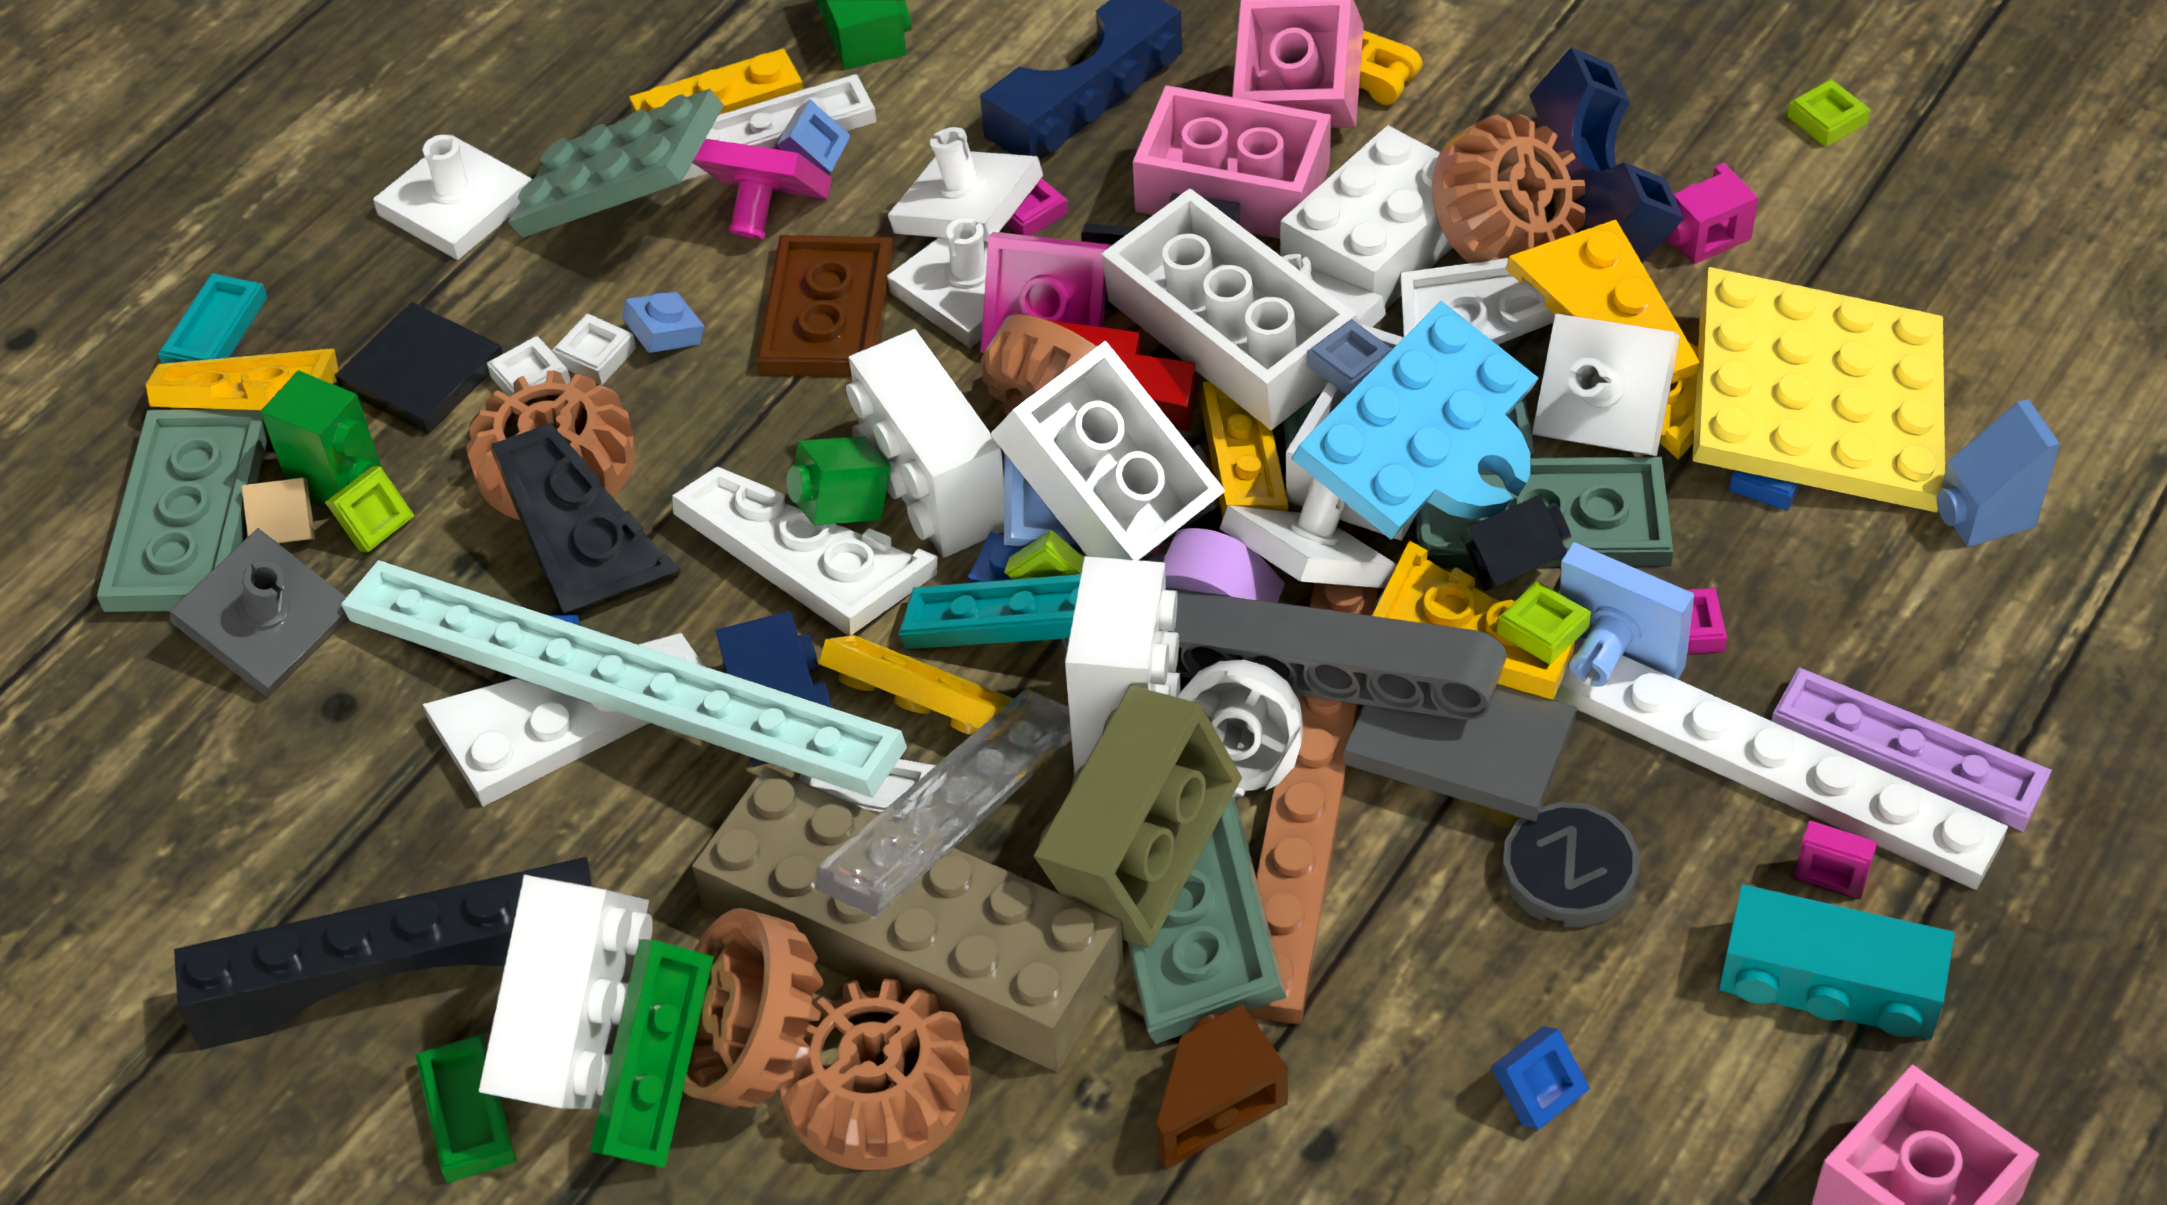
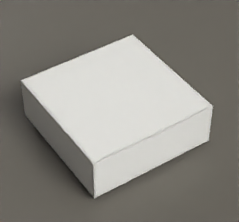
M586 314L551 351L565 365L568 371L593 378L597 384L602 386L637 347L633 333Z
M538 336L487 362L490 377L509 397L514 395V381L521 376L525 377L529 386L546 383L547 371L554 370L562 374L566 385L570 382L568 369Z

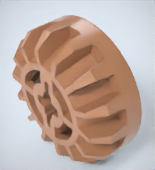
M1499 114L1490 116L1452 137L1443 147L1437 158L1432 176V199L1435 214L1451 246L1468 263L1509 258L1510 255L1575 234L1576 230L1584 225L1585 208L1574 203V201L1585 194L1584 180H1570L1566 168L1575 161L1574 154L1570 150L1556 153L1552 147L1558 135L1547 126L1535 129V122L1527 116L1515 114L1506 119ZM1553 196L1555 206L1554 217L1547 223L1544 208L1550 203Z
M1011 315L1003 321L981 357L983 383L988 386V395L991 399L1004 403V413L1008 415L1014 408L1097 346L1051 321L1030 315Z
M554 370L547 371L546 383L529 386L525 377L521 376L513 383L514 395L509 397L497 390L485 402L486 411L480 410L472 419L469 425L471 440L466 445L477 487L483 498L493 508L520 520L491 452L493 443L506 439L504 429L517 420L519 433L516 435L551 423L601 479L600 484L613 498L625 486L635 466V440L628 411L622 409L619 396L611 388L601 385L597 386L593 378L578 373L574 375L568 385H566L562 374Z
M737 908L721 915L706 930L693 950L714 956L683 1092L690 1097L725 1106L751 1108L774 1096L777 1089L790 1083L794 1079L791 1061L808 1055L811 1048L803 1039L809 1021L820 1020L821 1012L812 1005V995L823 986V979L814 966L818 959L805 934L800 933L793 922L752 910Z
M890 978L883 979L880 991L862 992L858 981L855 980L844 983L842 998L830 1004L821 996L814 998L812 1005L821 1012L820 1020L809 1021L803 1039L811 1049L807 1056L791 1061L794 1079L779 1088L787 1120L799 1140L809 1150L828 1162L845 1168L867 1171L891 1169L912 1163L928 1155L945 1142L961 1122L968 1107L972 1089L968 1047L965 1044L961 1024L953 1012L941 1011L936 995L922 988L915 990L912 995H908L903 992L899 980ZM889 1013L895 1015L885 1024L872 1021L854 1026L849 1021L852 1017L864 1014ZM836 1027L844 1035L838 1047L839 1060L824 1070L821 1063L822 1048L826 1038Z

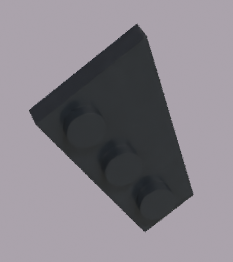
M551 423L492 444V455L560 615H576L679 576L681 569L666 553L664 555L645 535L643 526L629 511L625 512L600 484L601 479Z

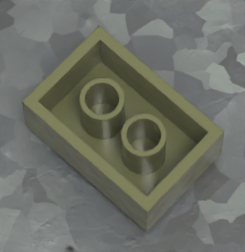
M1130 685L1118 708L1113 710L1108 716L1103 734L1088 761L1076 772L1071 791L1054 821L1049 823L1043 830L1039 847L1034 854V858L1059 894L1121 920L1122 939L1147 948H1151L1242 780V776L1201 704Z

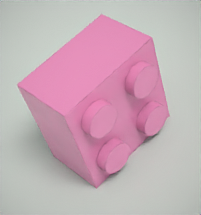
M1241 0L1232 97L1330 114L1331 128L1356 127L1364 24L1354 0Z
M1912 1064L1824 1160L1812 1205H2016L2024 1194L2039 1153Z

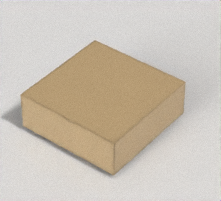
M298 478L241 485L248 536L259 528L278 544L315 540L308 479Z

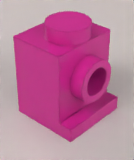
M1725 163L1714 167L1712 178L1698 184L1689 185L1680 192L1673 194L1685 219L1671 232L1666 241L1670 245L1677 247L1693 264H1697L1752 239L1759 197Z

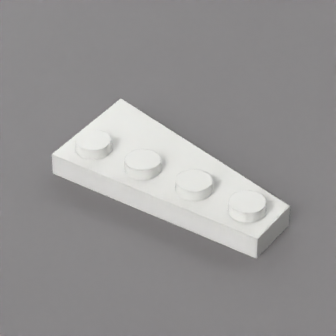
M720 467L712 469L672 495L674 515L848 636L853 635L912 592L913 588L920 587L937 575L938 556L918 548L911 555L891 547V537L870 528L862 535L837 524L813 525L801 509L785 503L784 493Z
M682 633L639 644L640 646L704 666ZM520 678L423 704L429 722L482 807L650 723Z

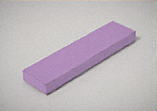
M1800 667L1797 669L1774 710L1771 720L1776 724L2024 832L2042 796L2052 771L2049 768Z

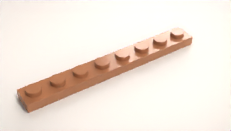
M1314 583L1310 608L1372 616L1375 611L1376 601L1379 598L1380 588ZM1296 695L1301 708L1303 739L1294 768L1274 787L1256 877L1287 998L1250 1010L1248 1013L1252 1018L1302 1025L1348 765L1343 764L1344 749L1356 724L1359 704Z

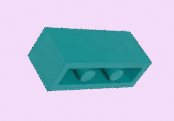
M1742 884L1719 991L1736 994L1751 1003H1775L1809 1011L1812 1015L1825 1020L1844 1019L1878 1027L1886 1033L1898 1037L1917 1036L1932 1040L1944 1003L1955 932Z

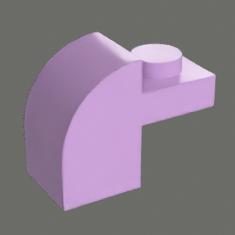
M1199 528L1177 530L1167 554H1159L1147 560L1165 563L1166 588L1277 603L1285 585V582L1259 554L1245 546L1243 542L1213 530Z

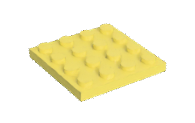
M1708 267L1701 284L1698 359L1700 364L1697 369L1692 461L1937 513V493L1943 489L1942 482L1945 474L1943 316Z

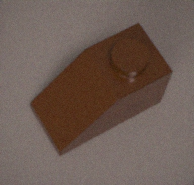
M1243 1004L1222 1015L1215 1013L1203 1017L1190 1028L1188 1033L1180 1038L1156 1122L1158 1160L1165 1170L1288 1104V1067Z

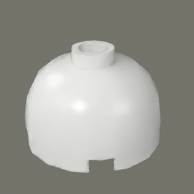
M1248 660L1220 661L1199 671L1178 695V698L1201 704L1242 776V780L1234 793L1235 797L1244 796L1245 791L1257 790L1266 786V791L1275 787L1294 768L1304 734L1300 702L1289 683L1271 668Z

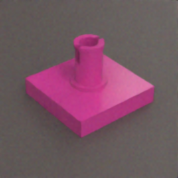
M713 139L704 140L692 162L722 183L739 185L728 232L751 239H765L766 233L764 232L773 191L828 200L832 177L799 153Z
M1000 232L991 233L988 236L981 353L985 352L1003 321L1011 315L1023 314L1045 320L1104 328L1106 283L1101 253L1107 250L1110 245Z

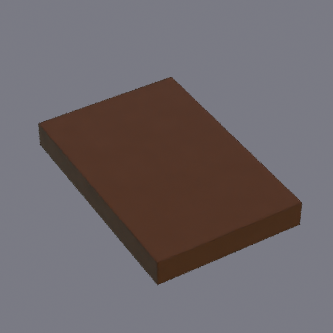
M779 236L756 359L759 375L852 377L849 356L881 343L889 294L887 275L892 272L895 255L893 237Z

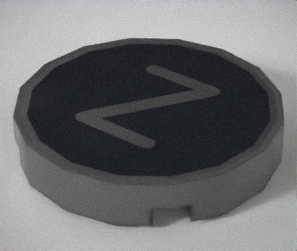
M1557 802L1542 806L1536 822L1520 818L1515 822L1504 842L1502 878L1511 898L1525 912L1544 922L1546 917L1553 920L1564 921L1563 927L1583 928L1606 922L1627 906L1638 882L1639 850L1630 831L1612 814L1589 804Z

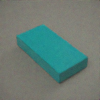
M211 273L159 351L158 356L161 364L229 358L268 298L263 284Z

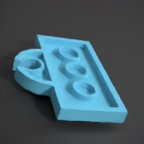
M1440 301L1298 445L1291 459L1390 540L1401 531L1427 502L1453 516L1468 519L1491 517L1504 511L1512 501L1513 497L1507 491L1518 496L1530 476V451L1522 432L1507 415L1530 392L1538 377L1447 304ZM1486 469L1496 473L1502 479L1506 489L1493 487L1484 482L1478 470Z

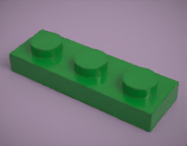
M639 939L589 1152L654 1167H666L714 956L656 940Z

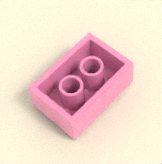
M1165 86L1133 160L1135 212L1154 215L1169 204L1172 193L1183 194L1191 188L1203 198L1240 203L1241 227L1251 234L1280 239V221L1325 180L1330 166L1331 115Z

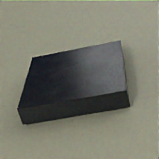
M411 302L335 374V378L339 387L356 393L362 401L429 434L490 374L487 362L502 355L503 351L500 344Z

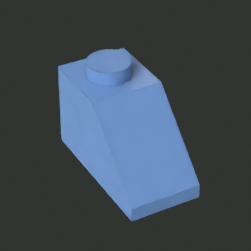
M2029 399L2016 402L1947 463L1942 482L1943 489L1937 493V507L1943 521L1955 528L1967 547L2036 527L2060 443Z

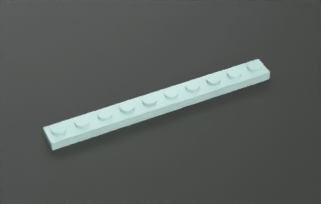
M380 560L374 564L341 604L348 619L352 622L871 798L874 797L907 749L901 730Z

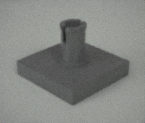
M257 528L170 610V622L268 699L348 620L341 605L347 597Z

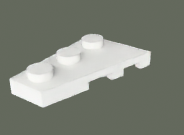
M1508 258L1401 273L1404 337L1440 301L1447 304L1497 345L1554 323L1555 315L1544 305L1546 298L1527 280L1520 283L1505 270Z

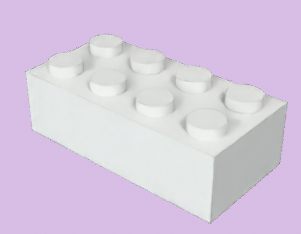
M1191 188L1101 253L1108 301L1183 361L1195 362L1196 371L1270 430H1273L1323 391L1328 383L1327 380L1307 366V351L1350 319L1358 323L1356 312Z

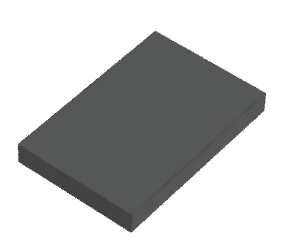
M1497 684L1488 712L1483 717L1475 720H1463L1364 705L1345 746L1343 764L1536 822L1573 729L1577 707Z

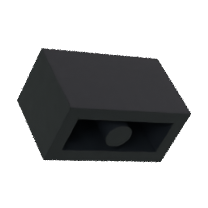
M1541 494L1477 522L1459 533L1485 591L1565 556L1567 550L1563 542L1571 539L1569 527L1560 508L1556 503L1546 506Z

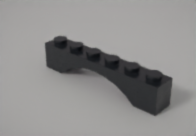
M578 858L174 949L178 1008L199 1049L204 1050L270 1035L292 1016L316 1002L355 985L386 976L434 967L465 965L505 967L524 875L596 888L588 858Z

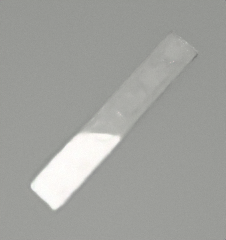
M1025 689L818 866L815 889L844 902L852 909L864 911L874 917L880 915L1072 741L1069 707Z

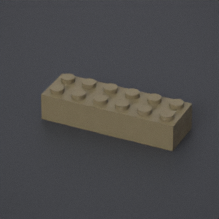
M767 766L762 769L692 865L704 912L719 918L730 910L744 908L791 921L800 933L805 934L818 957L816 963L853 980H857L877 991L881 990L884 978L899 980L903 992L908 995H912L915 990L924 988L936 995L941 1011L953 1012L956 1015L963 1030L1057 1073L1124 966L1121 920Z

